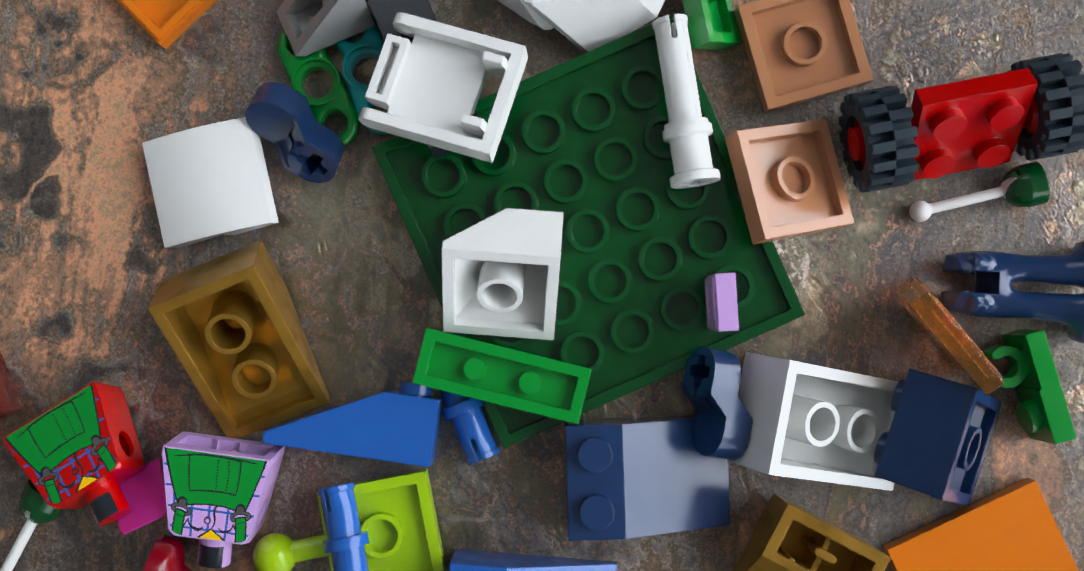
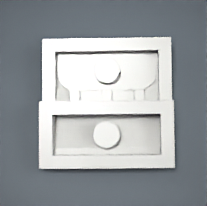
M246 117L199 126L142 143L164 248H180L221 235H238L279 223L260 135L250 128Z

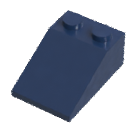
M696 416L580 419L579 424L564 422L569 541L631 539L730 525L728 461L703 456L697 451L693 438Z

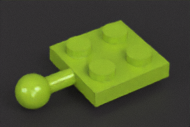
M428 468L354 482V494L361 530L368 531L369 543L364 546L369 571H447ZM318 491L316 493L324 534L292 540L289 536L282 533L265 535L256 543L252 554L253 564L257 571H291L296 562L327 556L329 557L331 571H334L331 553H324L323 541L327 540L328 537Z

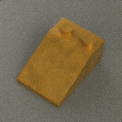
M261 240L160 282L148 306V310L226 437L240 439L329 403L330 396L288 289Z

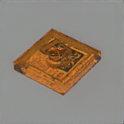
M911 277L897 288L986 396L1004 384L1002 375L936 296L917 277Z

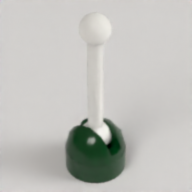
M1034 161L1018 165L1007 171L1000 187L934 203L919 200L910 206L909 214L913 220L923 222L934 213L1004 197L1008 203L1015 207H1033L1048 202L1050 196L1049 182L1042 165Z
M28 479L19 500L20 511L27 520L0 571H13L37 524L49 523L58 518L64 511V509H54L49 506L30 479Z

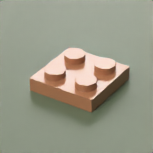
M755 0L738 5L735 9V17L764 114L861 87L873 81L850 0Z
M826 119L737 130L725 137L752 244L836 230L854 224Z

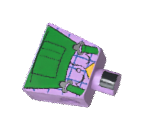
M182 431L163 445L162 459L168 530L174 536L199 539L198 565L206 568H223L230 565L233 544H248L261 529L282 462L285 446Z

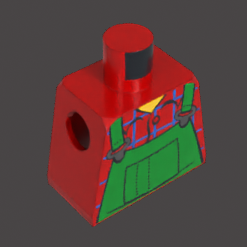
M92 382L2 438L8 450L47 504L52 508L80 509L88 505L98 526L111 524L123 518L131 511L119 485L142 472L145 467V461L121 387Z

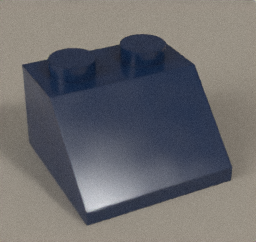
M909 368L906 380L902 379L898 382L892 395L891 409L895 411L889 433L884 432L880 436L875 448L874 462L878 464L875 476L940 500L970 505L1002 402L976 387Z

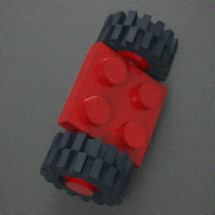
M1058 53L1013 63L1010 66L1011 70L1004 73L915 89L912 104L909 108H906L908 99L904 93L900 94V88L897 86H886L845 95L843 97L844 102L840 105L842 116H839V125L843 133H839L840 143H844L845 150L842 151L844 161H848L847 172L849 177L853 176L854 186L856 188L859 187V191L864 193L908 185L909 182L914 180L935 179L946 174L977 168H992L999 164L1008 163L1017 144L1016 152L1020 156H1025V159L1030 161L1078 152V150L1084 149V74L1080 75L1083 65L1079 60L1072 61L1073 55L1069 53Z

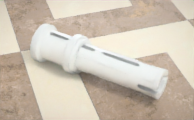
M674 14L675 22L671 23V26L669 15L654 20L652 27L655 31L669 123L664 126L662 135L663 141L670 143L674 176L669 178L670 186L674 189H683L711 184L721 179L719 170L713 168L708 136L713 133L712 123L708 122V118L702 117L687 26L688 17L685 14Z

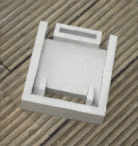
M396 13L393 21L394 29L401 34L414 37L412 44L409 39L387 34L365 98L372 105L387 109L388 111L385 113L363 107L358 120L363 125L372 129L493 163L528 60L526 46L407 13ZM490 75L501 78L502 82L488 123H486L484 119L475 117L473 114L486 76Z

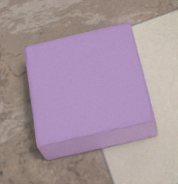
M719 273L706 276L707 278L704 279L707 329L717 332L739 331L736 273Z

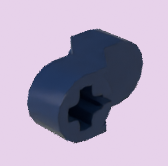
M276 82L264 83L258 87L245 113L246 121L250 128L261 137L275 144L283 166L287 171L309 182L323 183L331 180L335 176L345 151L340 137L329 128L316 122L306 96L284 84Z
M705 346L697 348L691 354L685 368L682 390L697 410L693 436L695 447L703 456L724 460H737L747 449L753 424L752 417L738 398L741 381L740 361L731 352Z

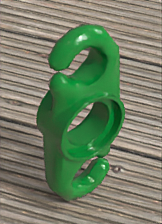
M283 29L279 33L277 52L290 80L292 89L306 96L316 122L323 126L327 116L331 113L342 114L346 118L347 124L345 130L337 135L342 140L344 146L350 144L358 135L360 121L358 120L353 100L343 76L328 58L326 48L305 57L295 56ZM317 70L327 71L333 79L331 91L325 97L318 99L307 96L304 89L307 76Z

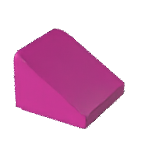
M160 457L146 464L142 472L119 485L131 508V511L126 516L117 520L118 527L123 536L167 515L163 459Z

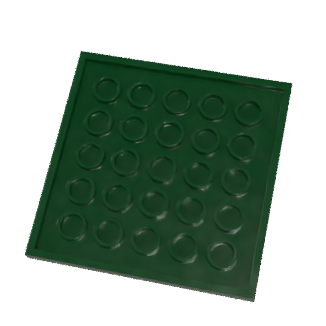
M669 16L671 26V23H674L672 16ZM652 24L521 81L493 163L456 152L435 160L428 144L400 136L393 137L371 147L442 310V244L444 240L506 208L563 212L554 340L463 333L453 334L592 369L581 414L685 369L691 354L699 347L705 346L726 351L806 315L773 241L752 244L725 141L726 136L696 70L695 76L702 117L708 118V122L712 123L713 133L708 136L713 168L719 170L721 180L692 188H671L669 178L674 176L670 143L664 142L662 135L664 126L669 123L655 31ZM498 92L484 97L477 102L475 110L478 117L484 119L486 123H488ZM719 273H736L739 331L717 332L707 329L704 279L707 278L706 276ZM483 401L503 449L566 422Z

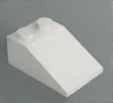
M746 352L738 398L753 419L751 435L743 455L737 460L726 461L768 475L893 491V482L875 476L878 464L874 462V452L880 436L884 432L889 433L895 411L891 409V400L898 381Z

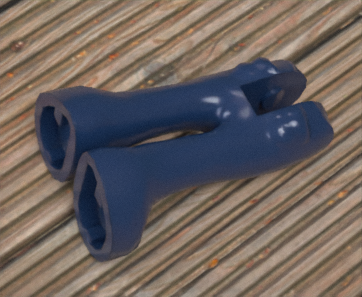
M1084 241L1076 243L1069 254L1038 256L993 251H969L951 253L945 256L943 272L976 275L975 293L968 290L941 292L942 307L944 309L976 317L1026 318L1053 321L1064 325L1066 333L1071 340L1084 343V293L1025 292L1015 290L1011 286L1014 282L1025 281L1065 286L1073 285L1084 289Z

